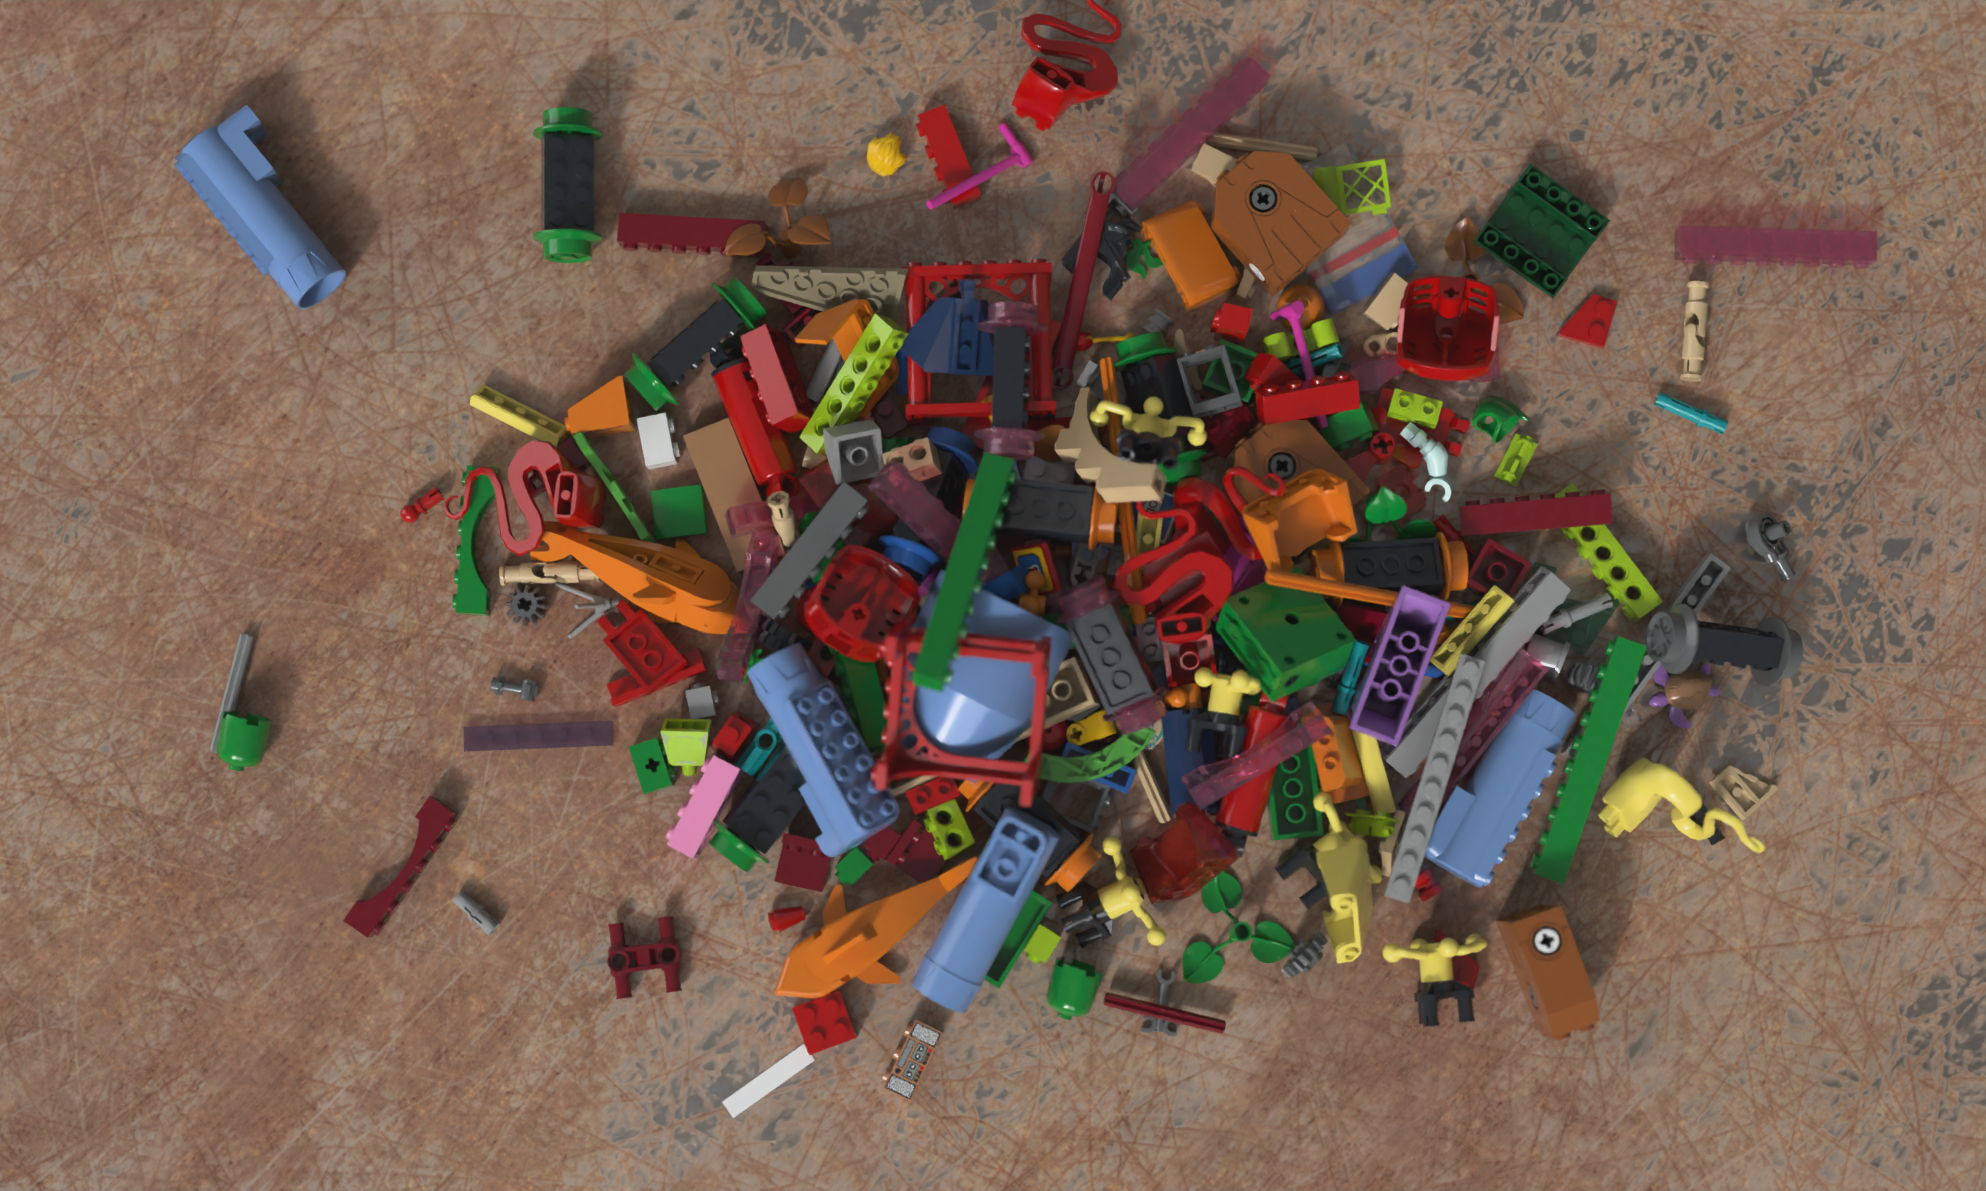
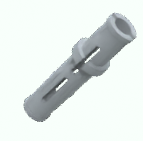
M1606 592L1571 608H1562L1558 610V613L1551 615L1544 624H1541L1544 627L1540 629L1543 634H1548L1563 626L1565 628L1570 627L1575 621L1613 607V602H1608L1611 597Z

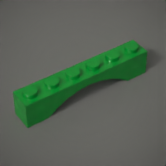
M467 465L466 472L462 474V486H465V479L469 472L481 466ZM490 467L495 470L500 479L501 470L497 467ZM483 474L476 478L470 509L458 524L461 545H457L456 549L459 569L455 570L454 583L458 585L457 594H453L452 607L456 609L455 613L460 615H490L491 591L482 578L476 559L478 527L487 508L495 499L489 476ZM461 496L460 509L463 507L464 496Z

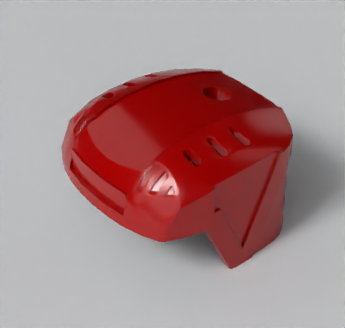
M1426 276L1411 280L1405 288L1400 304L1396 345L1397 365L1420 377L1442 381H1466L1491 373L1494 364L1500 317L1496 290L1486 283L1464 277ZM1426 284H1431V285H1432L1431 287H1425V288H1420V289L1414 290L1415 287H1418V286H1421V285H1426ZM1471 288L1480 289L1486 292L1488 296L1471 290ZM1425 293H1430V294H1432V295H1430V296H1425V297H1420V298H1415V299H1413L1415 296L1420 295V294H1425ZM1470 297L1481 299L1485 301L1487 305L1470 299ZM1425 302H1429V303H1430L1429 305H1424V306H1419V307H1414V308H1412V307H1413L1414 305H1416V304L1425 303ZM1437 303H1438V312H1439L1440 315H1436V313H1437ZM1469 306L1477 307L1485 311L1486 314L1470 309ZM1447 334L1451 337H1443L1442 335Z
M848 544L836 554L826 567L824 574L806 603L804 611L805 620L815 636L844 656L856 661L876 662L885 656V654L881 653L883 637L878 633L886 636L887 632L891 631L892 627L887 625L885 621H888L893 626L899 620L909 621V627L916 618V610L921 600V596L918 593L920 586L908 572L889 558L871 549ZM834 574L841 576L842 579L835 577ZM825 584L830 585V586L833 587L835 590L833 591L832 589L826 587ZM822 596L826 598L828 602L822 600L820 597ZM892 610H895V611L898 612L900 615L897 616L896 614H894V613L892 612Z

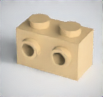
M1390 273L1361 313L1384 330H1389L1390 327L1394 329L1399 323L1401 299H1403L1408 283L1396 273Z

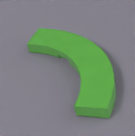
M583 432L575 434L573 437L582 453L611 491L641 541L656 543L646 524L641 521L635 511L634 505L605 462L601 461L590 441Z
M1134 719L1119 739L1108 747L1090 755L1069 758L1053 756L1042 752L1040 778L1054 782L1072 783L1106 776L1132 761L1146 747L1156 731ZM1029 754L1024 761L1026 763H1029Z

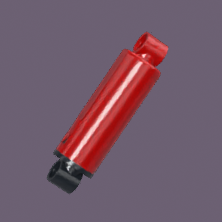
M727 339L722 342V346L714 353H710V362L716 368L711 372L712 379L758 486L768 485L766 487L767 497L774 492L783 491L788 493L791 499L800 490L798 480L792 475L797 471L796 462L782 429L771 425L766 419L765 412L767 410L765 404L757 394L759 388L749 372L751 366L749 360L743 357L741 345L736 340Z
M1262 690L1259 704L1249 705L1244 722L1249 731L1248 737H1245L1242 759L1234 758L1229 778L1227 783H1225L1221 797L1220 808L1217 811L1214 825L1223 828L1217 846V851L1241 858L1247 836L1258 837L1262 816L1269 798L1268 794L1290 721V715L1283 713L1288 695L1271 702Z

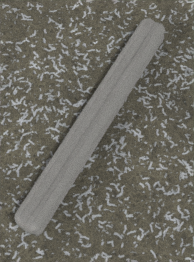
M245 633L239 635L210 746L211 752L217 753V742L223 711H235L254 640L252 635Z

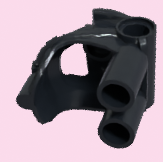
M1123 219L1115 223L1104 221L1097 258L1105 262L1111 269L1102 287L1103 296L1110 301L1123 287V282L1126 283L1131 278L1125 263L1126 247L1136 240L1135 235L1137 232L1140 234L1143 227L1131 219ZM1081 235L1061 259L1062 265L1072 274Z

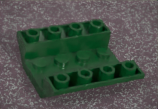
M1530 163L1473 243L1551 299H1554L1569 275L1611 220Z

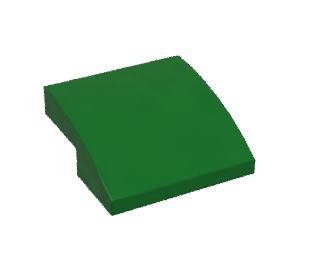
M703 485L650 491L656 540L691 537L708 533Z

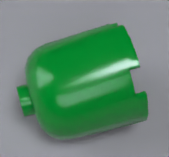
M226 710L223 711L217 742L218 757L223 762L229 764V769L244 771L245 767L258 765L264 757L273 721H269V718L248 713L247 718L236 716L237 711Z
M1056 957L1047 991V1002L1053 1010L1058 1012L1057 1016L1060 1018L1071 1020L1072 1016H1084L1092 1008L1104 971L1099 970L1095 972V966L1073 959L1072 964L1064 962V957Z

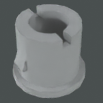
M1534 633L1520 668L1550 678V683L1555 684L1569 650L1570 642L1565 641L1562 644Z

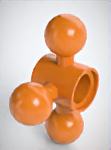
M1031 571L1025 578V584L1030 589L1029 594L1022 593L1020 595L1019 608L1044 619L1046 596L1038 595V591L1044 587L1045 577L1039 571Z
M1197 683L1180 685L1162 694L1161 700L1164 704L1162 706L1168 710H1174L1177 707H1181L1182 710L1204 708V706L1209 704L1211 689L1209 687H1201Z

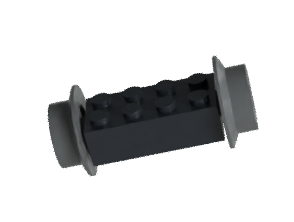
M1676 604L1667 612H1657L1650 620L1646 631V650L1649 657L1654 661L1660 662L1663 668L1672 674L1683 672L1692 661L1702 662L1703 659H1707L1710 663L1724 665L1725 662H1730V665L1739 668H1746V665H1750L1751 673L1759 684L1772 686L1782 678L1792 677L1799 669L1803 657V643L1799 633L1789 629L1787 624L1778 617H1768L1757 628L1699 621L1690 606Z

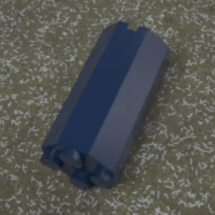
M1208 707L1160 713L1172 817L1187 816L1186 811H1188V816L1205 814V809L1207 814L1217 813L1220 808L1221 798L1213 730L1206 729V731H1203L1200 753L1185 751L1189 729L1186 728L1187 719L1208 711Z

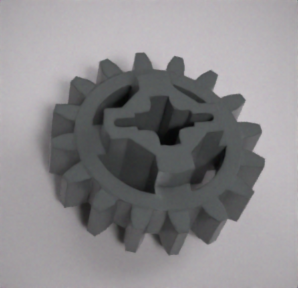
M1319 931L1313 934L1310 939L1306 936L1302 937L1287 953L1289 959L1283 966L1282 971L1289 978H1293L1300 971L1306 974L1323 957L1321 950L1327 944L1328 939Z

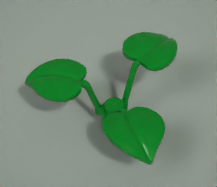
M1382 486L1378 494L1371 495L1366 500L1365 516L1367 527L1365 539L1362 540L1361 537L1354 536L1342 543L1370 541L1371 523L1382 524L1384 522L1388 523L1389 520L1397 532L1400 533L1396 540L1434 538L1438 531L1433 522L1423 518L1412 520L1404 526V529L1401 528L1395 520L1405 515L1407 511L1406 503L1397 493Z
M1217 867L1206 877L1202 886L1201 897L1203 905L1209 912L1219 913L1223 910L1225 915L1232 920L1233 923L1228 929L1230 938L1213 949L1205 942L1190 944L1185 949L1182 957L1183 979L1187 983L1201 984L1216 978L1221 973L1224 965L1223 959L1216 952L1234 941L1245 942L1253 939L1250 946L1251 952L1258 961L1263 963H1274L1287 956V953L1295 944L1290 935L1277 923L1271 921L1259 922L1255 926L1253 934L1252 927L1247 922H1239L1238 918L1234 917L1228 909H1233L1240 904L1243 897L1242 888L1233 876Z

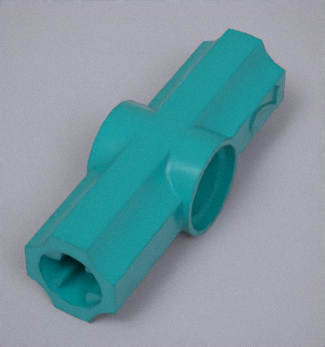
M772 718L756 734L753 742L736 763L739 768L754 777L772 751L777 748L778 743L782 739ZM765 734H770L773 737V743L768 748L762 747L760 743L761 737Z

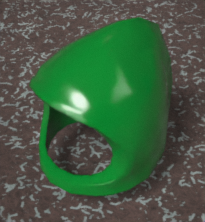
M1492 395L1484 397L1476 405L1472 416V425L1475 429L1488 434L1492 438V442L1496 444L1515 427L1520 419L1529 421V417L1512 402ZM1488 416L1493 417L1492 422L1488 424L1484 422Z

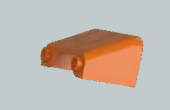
M1194 200L1143 221L1141 225L1143 227L1141 231L1146 240L1152 239L1150 245L1158 253L1177 288L1176 292L1178 295L1181 294L1180 296L1183 300L1181 304L1187 314L1239 286L1238 279L1241 278L1237 267L1230 265L1205 220L1204 215H1206L1202 204L1200 202L1196 203Z
M1322 469L1309 470L1285 483L1286 488L1283 495L1273 496L1265 494L1243 507L1244 521L1268 570L1289 572L1293 568V561L1290 558L1325 537L1335 542H1343L1348 537L1357 533L1346 480Z

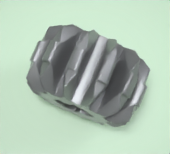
M526 584L524 592L520 586H517L516 591L518 595L511 592L508 594L513 599V602L507 601L505 606L513 607L508 610L507 615L514 616V623L517 624L522 619V626L527 627L529 619L533 625L537 624L536 616L544 619L545 615L540 613V610H547L548 606L540 603L547 598L545 595L538 596L540 593L539 588L536 587L532 591L531 585ZM525 600L530 603L532 602V606H529L531 608L529 611L521 608L522 605L524 606L523 602Z
M1576 662L1570 668L1566 682L1576 691L1589 695L1592 687L1596 688L1599 678L1596 677L1598 667L1586 662Z

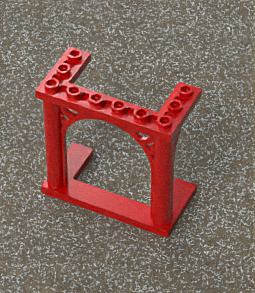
M1012 259L1007 260L1005 264H997L995 260L982 261V264H972L971 261H959L957 265H947V262H933L932 266H922V263L911 262L907 266H902V269H908L904 284L906 291L907 332L928 309L927 304L929 301H925V296L932 301H935L938 297L950 298L960 292V280L969 279L974 281L975 279H980L981 283L979 285L975 284V288L994 290L1011 299L1021 310L1027 323L1028 334L1030 335L1031 401H1028V404H1023V410H1028L1030 420L1055 418L1056 400H1053L1050 317L1052 262H1046V259H1033L1031 263H1021V260ZM1006 278H1009L1005 286H999L996 283L998 279L1004 281ZM1017 279H1023L1026 282L1025 289L1018 294L1011 293V284ZM946 280L954 283V280L958 281V286L949 287ZM933 281L941 283L945 289L944 295H934L929 289L930 283ZM1030 293V298H1027L1029 305L1023 304L1021 299ZM907 355L908 405H906V417L908 426L933 425V418L992 416V402L931 404L930 372H924Z
M899 620L891 628V631L887 632L886 638L882 639L881 653L885 654L884 662H888V668H892L891 678L888 677L886 683V693H890L889 703L886 702L884 709V718H888V725L884 727L882 742L886 743V751L882 752L881 758H878L877 764L873 765L872 780L876 781L875 789L886 790L892 780L904 777H949L1022 786L1020 805L1031 806L1040 785L1052 637L1041 636L1040 640L967 633L965 639L960 638L958 645L961 646L960 656L1032 663L1031 678H1036L1029 763L956 755L941 750L931 743L920 730L913 708L916 685H913V680L906 678L909 676L906 668L913 672L915 666L910 663L908 655L910 652L919 654L927 628L909 627V621ZM909 697L910 702L905 703L903 698ZM908 720L910 722V728L905 729L901 732V729L905 725V722L902 721ZM908 734H915L918 738L917 744L912 748H905L902 745V739ZM922 746H926L928 748L929 753L921 751V754H918L916 752H918Z

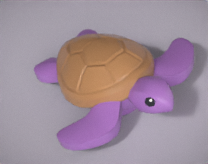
M1660 664L1653 674L1654 682L1664 688V691L1653 694L1649 700V705L1663 707L1669 703L1671 705L1668 711L1669 720L1682 729L1690 728L1691 722L1684 716L1683 710L1697 707L1705 700L1707 695L1714 697L1721 693L1716 685H1712V679L1708 676L1711 673L1710 664L1702 665L1699 671L1684 670L1679 674H1672L1670 677Z

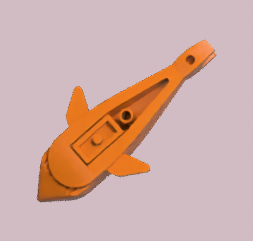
M544 521L546 532L542 540L547 544L540 545L539 548L530 552V559L541 562L556 561L571 554L622 596L649 611L647 616L652 622H678L684 626L709 634H748L752 628L751 620L737 586L729 580L727 574L719 566L700 558L699 554L683 538H676L675 548L648 541L581 532L572 526H567L560 522Z
M975 855L955 864L934 879L881 898L849 913L846 911L843 887L840 884L835 885L823 910L824 927L796 944L787 954L774 994L802 998H819L831 993L855 976L868 984L899 983L901 980L900 976L877 960L897 944L948 892L958 888L967 881L978 858Z

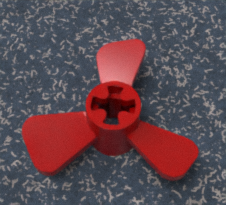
M1382 406L1371 408L1379 429L1372 432L1374 436L1371 437L1372 440L1367 451L1348 459L1346 464L1362 481L1365 480L1374 464H1385L1390 458L1395 459L1410 469H1418L1423 455L1419 452L1420 449L1395 446L1394 438L1385 433L1386 409ZM1385 445L1387 453L1382 454L1381 448L1375 450V446Z

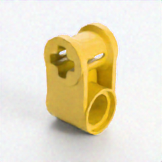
M1103 710L1070 725L1066 736L1069 743L1079 746L1117 733L1111 715H1108L1107 711Z

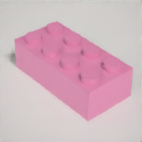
M714 755L712 759H706L701 769L704 772L701 780H696L689 793L692 797L689 803L684 802L677 816L681 817L678 824L672 825L666 835V838L669 839L668 846L693 859H699L715 828L714 819H720L744 773L741 768Z

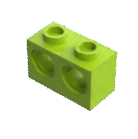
M1395 388L1386 417L1407 423L1412 422L1414 425L1434 430L1443 401Z
M955 799L927 810L923 820L925 828L929 833L932 832L935 838V849L939 855L943 856L944 860H948L973 848L976 843ZM937 815H944L948 819V823L941 824L938 822ZM954 837L958 841V846L949 845L947 838Z
M1039 924L1024 948L1027 952L1025 957L1036 964H1039L1040 961L1046 963L1060 941L1061 936Z

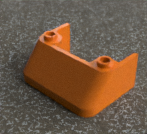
M853 299L816 314L795 340L797 343L827 345L833 338L844 362H846L874 316V311L867 300ZM895 356L857 418L864 419L898 378L899 364Z

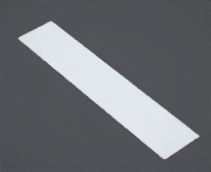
M802 1044L726 1098L722 1103L734 1118L815 1061L812 1055L808 1054L806 1046Z

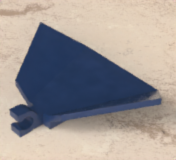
M960 280L959 290L961 299L938 297L907 332L908 335L903 341L901 349L924 372L993 376L995 326L1001 325L987 300L973 299L975 281Z

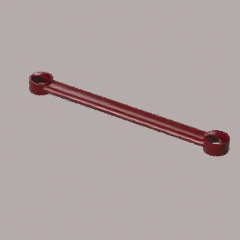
M1106 171L1095 172L1090 179V198L1054 364L1052 366V378L1053 373L1058 369L1056 383H1053V387L1059 390L1068 388L1073 382L1072 368L1110 194L1116 187L1114 177ZM1100 175L1098 188L1096 191L1094 182L1096 178ZM1106 175H1108L1111 179V187L1103 193L1104 180ZM1065 368L1069 371V380L1061 385V377Z

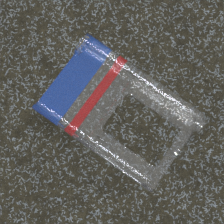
M1349 141L1301 167L1310 175L1314 169L1327 165L1337 167L1360 163ZM1353 170L1344 171V182L1352 187L1360 175ZM1363 178L1355 190L1366 197L1373 185ZM1375 190L1369 200L1375 205L1382 204ZM1354 192L1349 196L1355 208L1363 200ZM1372 211L1358 213L1362 220L1361 223L1349 229L1344 237L1307 267L1332 315L1376 293L1390 273H1396L1399 277L1404 278L1418 269L1388 213L1375 216L1372 215Z

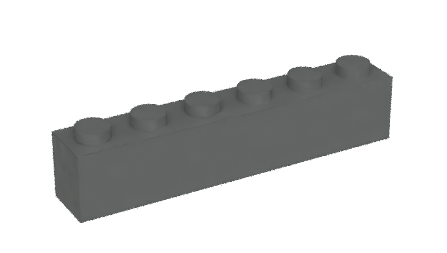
M843 482L750 601L772 619L777 620L779 617L783 619L792 608L789 605L795 597L799 599L808 588L805 584L810 577L815 579L823 569L821 563L825 558L831 559L838 550L836 544L841 538L846 539L854 530V527L851 525L857 518L861 520L870 508L867 505L870 501L848 483Z

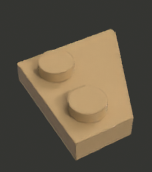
M1730 765L1725 767L1709 782L1741 820L1751 815L1778 790L1777 786L1766 784L1758 780L1757 777L1751 774H1744L1741 770Z
M1396 810L1393 819L1400 820V823L1393 822V835L1386 839L1382 838L1378 853L1382 854V875L1390 877L1393 860L1397 854L1406 825V812Z

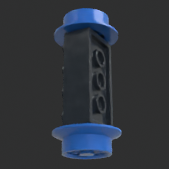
M932 427L927 435L937 448L942 474L909 486L910 491L907 499L902 503L900 518L893 527V536H881L877 540L878 546L884 551L883 556L898 564L916 582H924L931 569L943 566L944 561L938 553L967 474L975 473L979 468L978 462L972 457L976 448L975 442L968 436L945 427Z

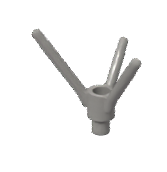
M560 582L555 584L556 587L593 601V603L575 604L576 609L594 608L595 613L568 635L569 639H572L594 620L604 615V613L610 612V609H617L615 605L619 603V599L609 600L608 597L594 596Z

